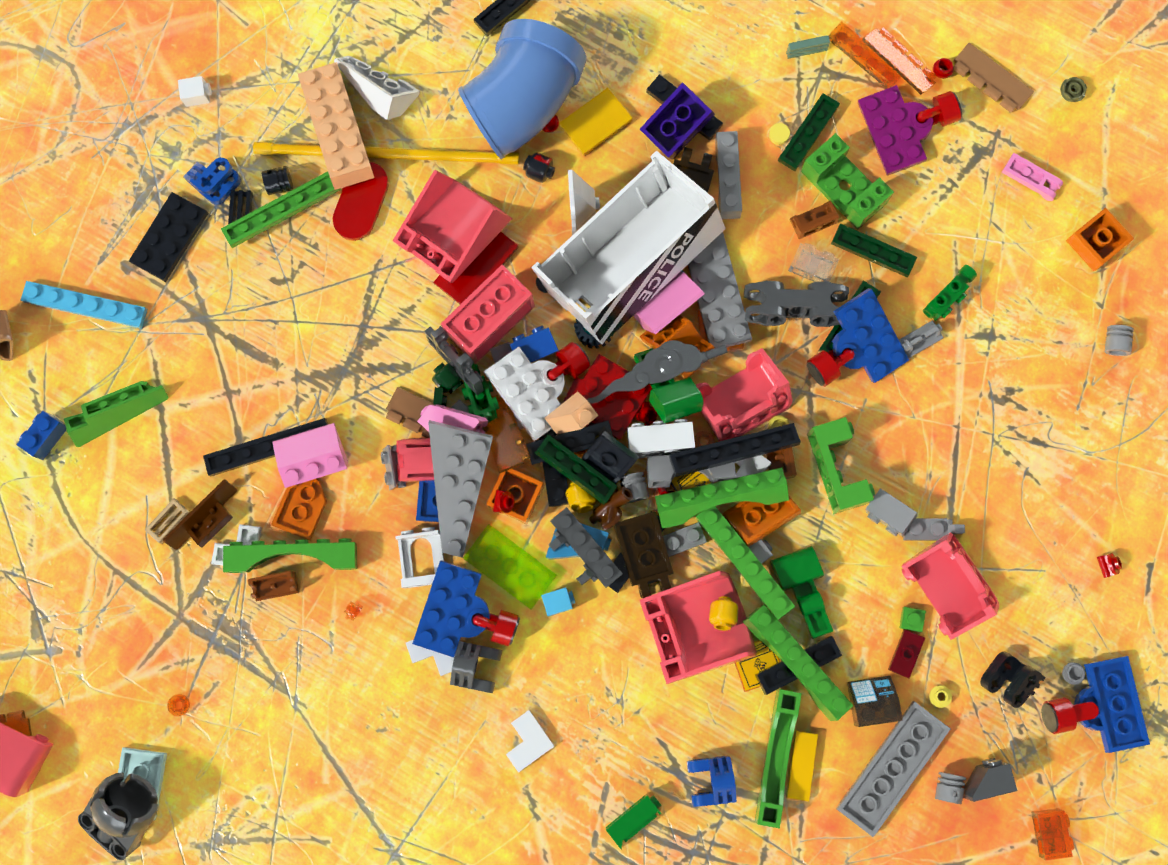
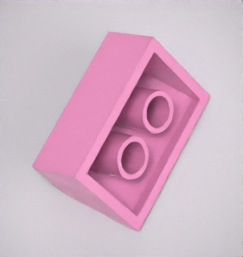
M680 271L633 316L644 330L657 334L705 293L684 272Z
M335 423L273 441L278 471L285 488L347 469L348 460Z

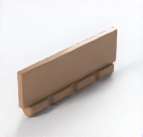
M970 43L954 59L956 63L954 71L962 77L970 73L971 75L967 80L979 90L983 85H986L987 87L983 93L995 102L1002 97L1003 100L999 105L1010 113L1015 108L1019 110L1034 92Z
M397 387L386 407V410H388L386 419L400 425L403 418H405L403 427L419 433L423 427L417 422L421 417V411L426 406L433 405V403ZM424 428L422 436L430 438L429 432Z

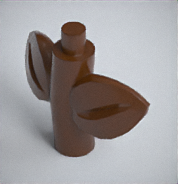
M626 487L621 488L619 491L616 488L607 503L603 505L600 502V505L593 510V515L589 517L592 524L601 522L603 530L613 527L622 517L620 507L633 499L631 491Z

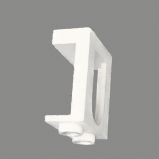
M435 527L423 528L420 533H414L413 530L402 531L400 536H395L396 540H398L401 563V588L407 589L432 585L440 560L444 561L440 531L435 530ZM424 538L430 542L435 574L414 577L411 545L416 539Z

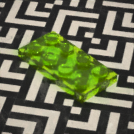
M490 524L486 526L463 557L464 560L531 610L557 577L554 572Z

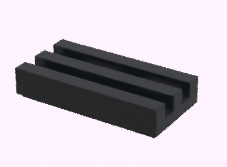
M243 190L230 191L228 224L235 221L236 196L238 197L237 220L242 217L243 197H246L245 215L251 213L253 196L251 190H247V192Z

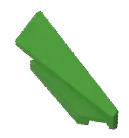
M137 382L82 404L81 409L83 413L64 418L67 433L75 446L81 447L168 400V395L162 385L153 387L148 382Z

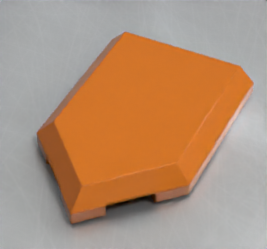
M318 478L286 488L271 523L272 526L311 541L327 503Z

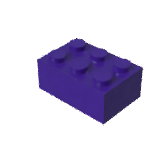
M682 82L644 123L640 130L668 158L673 160L712 119L715 113Z

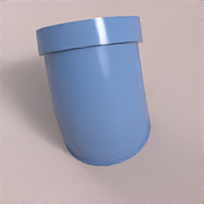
M515 19L507 22L496 44V56L479 75L468 81L466 85L458 88V92L470 115L500 159L505 158L507 154L513 153L529 142L551 121L561 108L571 88L578 84L587 61L584 49L572 36L545 22L532 19Z

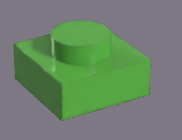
M902 607L899 628L923 632L926 611Z

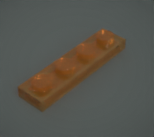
M842 21L829 34L832 44L886 89L892 87L902 77L903 72Z

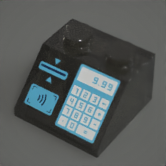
M891 676L847 682L849 699L854 705L851 708L854 726L863 727L903 721L899 697Z

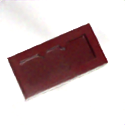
M903 629L888 670L910 679L925 638Z

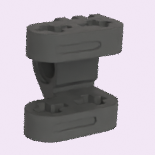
M460 641L452 665L450 685L493 693L495 682L474 678L478 658L483 657L500 661L503 650Z

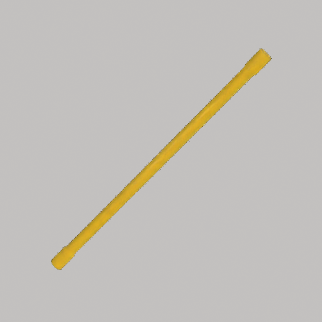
M272 142L253 143L254 154L323 156L320 145L274 144ZM365 147L368 158L519 165V152H511L505 158L500 159L495 152Z

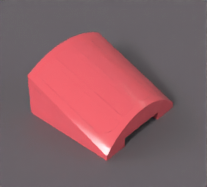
M434 170L394 237L393 242L436 270L435 272L447 281L453 283L513 218L460 182Z
M717 571L639 600L645 619L649 621L662 661L660 665L666 684L757 656L752 633L742 622L747 618L730 574L727 572ZM723 596L731 598L738 605L737 624L728 631L715 629L714 625L709 621L711 603Z

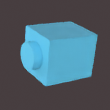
M567 588L541 595L548 617L572 610V604H575L572 591L568 592Z

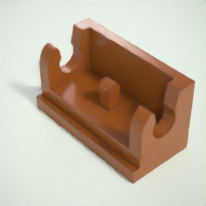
M828 201L800 215H795L789 220L798 239H802L837 224L840 217L832 202Z
M792 447L766 454L767 460L771 462L769 470L782 468L786 479L794 478L797 475Z
M293 571L248 579V584L253 590L251 597L256 599V601L299 593L296 572Z

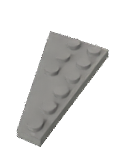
M429 420L442 553L463 558L493 436Z

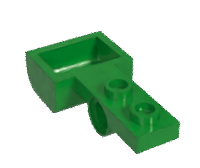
M653 348L634 354L635 363L643 361L645 355L653 350ZM690 377L676 382L674 379L662 383L650 384L653 389L651 390L649 401L664 424L702 411L703 397Z
M809 546L771 560L770 563L780 588L783 591L792 588L811 638L814 639L833 632L825 611L823 599L813 581L824 576L813 547Z

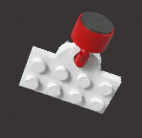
M570 342L556 352L558 360L556 363L542 360L531 364L520 347H517L484 371L533 441L552 429L544 418L561 405L557 397L563 391L565 385L564 376L568 374L570 377L576 378L590 368V360L587 354L577 343Z

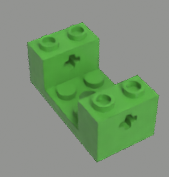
M835 133L805 160L801 172L858 230L888 203L894 191L880 177L872 183L846 157L850 147ZM842 181L848 182L850 189L842 190L839 183Z
M846 417L814 426L807 433L833 514L867 505L874 500L873 496H875L873 485L871 483L868 484L867 479L846 486L841 485L843 483L842 474L839 470H836L834 464L836 457L834 451L830 449L845 445L853 438L854 429L852 423L848 422Z

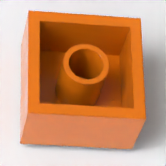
M1105 207L1066 241L1093 271H1096L1134 240V238Z
M504 465L486 505L493 509L496 490L509 491L514 497V506L509 513L502 514L528 524L545 485L537 479Z

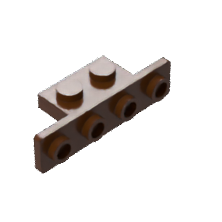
M224 479L163 538V541L173 549L178 550L191 537L197 545L203 548L233 518L223 505L237 492L236 487Z

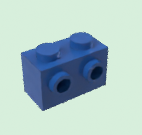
M543 325L533 329L532 335L525 337L524 334L512 338L513 343L510 344L512 351L520 347L530 363L559 351L549 327L544 329Z
M42 411L34 417L33 424L21 434L20 441L16 444L32 457L40 460L45 459L66 431L64 422L54 415Z

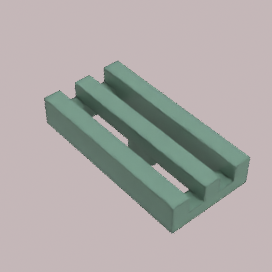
M829 35L789 43L786 51L787 58L791 59L827 51L830 44Z

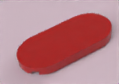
M369 162L374 175L373 179L343 187L333 214V226L339 235L346 240L356 241L364 236L366 237L371 233L389 186L385 170L376 163Z

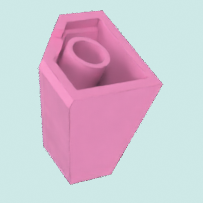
M439 404L426 406L421 411V417L417 421L428 432V422L432 420L484 434L485 431L482 428L487 426L488 420L484 417Z

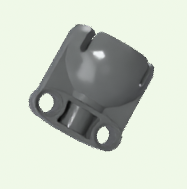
M115 773L102 780L95 788L84 811L78 815L79 825L117 860H124L140 847L141 839L157 815L158 798L156 790L147 780L135 774H129L124 782H122L124 780V773Z

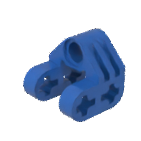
M221 157L216 158L207 168L196 162L183 176L188 183L214 205L222 204L230 196V191L235 190L241 182L240 176L232 169V165L227 159ZM221 165L224 166L226 169L222 171L219 170L218 167ZM229 177H233V178H234V181L231 182V181H228L227 179H228ZM215 191H216V192H219V193H220V196H219V197L214 196L213 193H214Z
M730 756L686 761L688 773L710 771L712 791L692 794L693 807L737 802L735 778Z

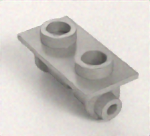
M932 320L899 339L906 355L910 358L943 339L944 337L940 333L943 329L939 323L935 325Z
M387 445L382 449L383 452H381L382 464H385L386 468L384 474L385 483L389 485V491L397 487V485L398 488H404L407 482L398 481L396 445L391 446V450L390 445Z

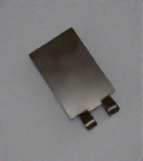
M685 147L681 161L674 159L673 165L708 193L714 170L709 169L712 155L704 153L701 165L692 163L690 159L693 149Z
M653 511L616 523L614 529L631 586L638 585L641 598L651 596L648 584L659 581L661 592L670 589L671 584L668 575L674 573L656 512Z

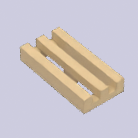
M173 498L144 530L159 544H163V538L190 511L180 504L177 499ZM175 506L178 507L155 532L152 531ZM182 511V514H181V515L168 527V529L159 537V535L163 532V530H164V529L177 517V515Z

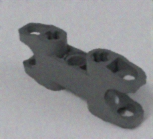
M780 281L750 283L745 285L744 298L758 301L761 305L747 307L745 320L764 326H780L786 322V318H810V324L816 327L840 325L833 312L839 307L833 303L847 300L849 287L831 282H813L808 285V290L784 289V284ZM751 290H758V291H760V292H749V291H751Z

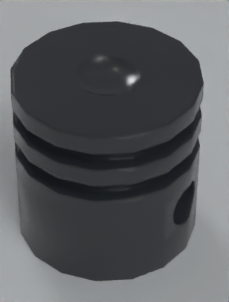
M287 166L262 171V179L268 195L281 193L283 190H293L292 178Z

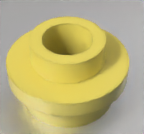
M938 685L931 689L929 699L934 706L944 708L951 703L952 694L947 687ZM940 692H942L945 696L944 700L942 701L938 699V694Z

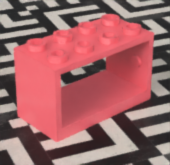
M501 265L441 323V326L449 335L448 338L463 353H467L474 364H476L535 307L533 295L514 275Z

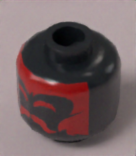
M536 152L533 155H528L523 170H525L528 178L543 183L547 178L551 179L553 177L555 167H552L553 160L550 157Z

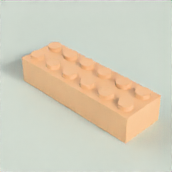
M337 62L298 73L334 189L337 190L373 179L374 175Z

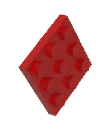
M598 354L575 393L578 391L586 400L596 397L609 384L624 377L629 371ZM648 384L645 388L637 391L614 392L602 401L590 404L598 414L590 423L595 424L609 420L613 437L620 441L653 388Z

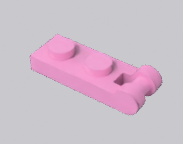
M1015 153L1011 155L1002 170L1003 174L1042 195L1047 201H1053L1056 196L1055 192L1063 185L1061 179ZM1045 182L1049 183V188L1044 186Z

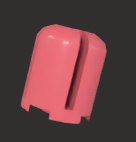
M430 438L397 440L398 481H434Z

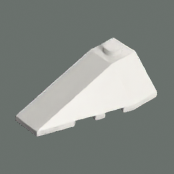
M344 56L334 60V63L337 62L339 69L371 109L377 112L383 119L390 120L400 117L420 94L418 89L406 81L388 78V73L371 70V65L354 57Z
M568 170L573 235L596 214V210L600 209L599 197H595V190L573 170Z

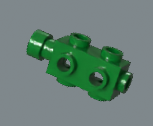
M965 264L958 271L959 274L923 309V313L928 318H933L935 321L940 316L945 318L953 310L950 306L954 302L959 304L967 296L965 293L969 288L967 283H971L977 277V273L972 267Z
M473 363L471 368L474 372L477 371L481 374L478 365ZM483 375L481 376L483 379L481 383L484 389L482 393L477 396L465 382V388H462V393L465 401H470L471 405L467 406L469 413L484 417L489 423L498 418L496 410L499 409L496 397H491L490 393L494 391L490 380L486 381Z

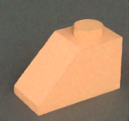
M577 391L544 419L556 434L584 428L598 414L590 403Z

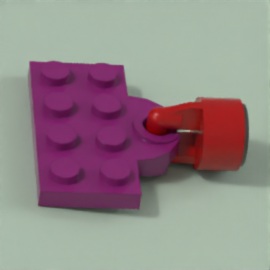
M897 85L858 100L859 108L887 176L926 162L927 157L920 142L928 137L932 125L940 123L944 127L960 121L962 118L960 102L952 91L933 97V108L931 109L917 102L904 103Z

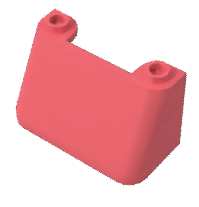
M763 348L748 355L744 370L711 388L708 383L696 384L703 397L701 413L719 442L744 435L788 409L793 401L788 380Z
M950 532L902 564L904 577L907 580L911 579L913 582H918L940 615V624L938 626L945 636L948 635L950 640L997 615L999 602L995 594L953 533Z
M0 723L1 793L10 797H19L28 793L54 745L48 742L49 739L41 734L28 737Z

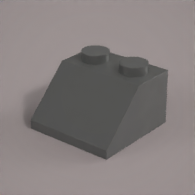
M995 758L982 760L983 764L975 767L966 783L963 798L975 802L1018 791L1010 764Z

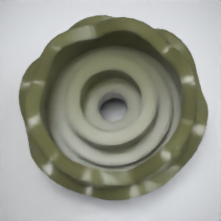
M1071 77L1063 81L1060 92L1066 101L1078 102L1085 97L1087 86L1082 79Z

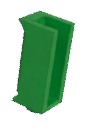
M646 793L606 826V831L618 847L622 849L623 840L627 842L657 817V812L660 815L661 811L659 808L662 805L654 795L649 797Z

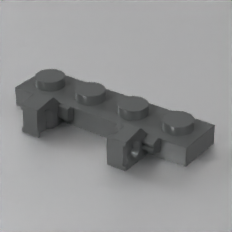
M431 326L427 328L424 333L428 343L447 363H450L452 367L454 366L461 379L477 396L484 391L481 383L483 379L477 371L474 372L471 368L474 362L468 354L464 353L460 357L458 356L455 347L452 344L449 345L446 341L449 335L441 326L437 330H434Z
M567 507L550 520L557 531L554 533L556 538L548 544L549 547L555 552L563 544L567 547L571 546L585 563L583 566L586 570L576 578L581 585L585 584L589 579H592L593 582L599 579L604 587L607 588L622 575V572Z

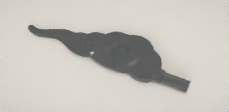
M676 340L667 341L659 348L649 351L645 355L644 360L637 363L632 371L626 373L624 377L613 381L598 396L588 398L587 401L590 404L597 403L614 392L641 390L648 384L666 382L683 372L696 371L702 363L707 362L709 359L728 353L725 345L706 352H700L694 345L684 344Z

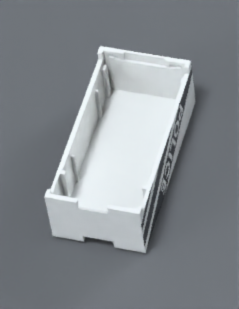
M658 151L650 156L652 162L545 262L541 265L539 262H536L531 267L547 292L566 311H569L602 345L726 229L714 198ZM580 298L590 306L589 309L579 301ZM576 303H578L586 312H584Z

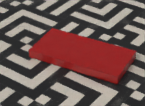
M500 232L453 283H450L440 275L433 283L460 305L501 265H504L519 246L504 233Z

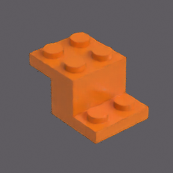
M678 315L657 334L645 331L640 336L641 340L653 349L659 348L663 343L671 340L694 345L700 352H706L715 348L711 343L702 339L690 320L681 315ZM695 371L683 372L680 376L687 378L693 375Z

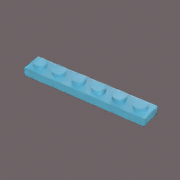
M26 281L21 296V301L24 303L140 329L143 327L148 310L137 305Z

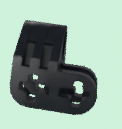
M1004 651L995 657L981 677L980 683L984 689L995 693L1008 680L1011 683L1004 692V701L1014 708H1019L1030 695L1033 696L1035 694L1033 690L1035 688L1038 689L1040 687L1039 682L1044 681L1046 677L1034 668L1022 664L1014 656Z

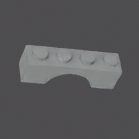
M737 131L717 132L715 153L719 178V213L722 219H740L742 198Z
M658 453L647 456L648 488L670 487L675 477L669 459L670 455L664 456ZM735 462L697 471L704 474L711 484L736 478Z

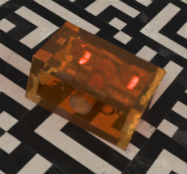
M1056 808L1031 812L1039 857L1044 860L1073 857L1074 843L1072 837L1069 836L1068 827H1070V820L1065 811Z

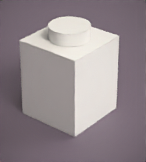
M202 76L178 80L180 100L186 107L210 103L209 95H212L211 86L209 83H206Z

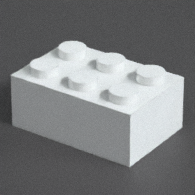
M687 419L675 420L673 424H664L663 421H656L651 426H644V423H635L627 428L628 449L638 455V459L647 458V456L658 453L668 456L695 448L693 422H687Z

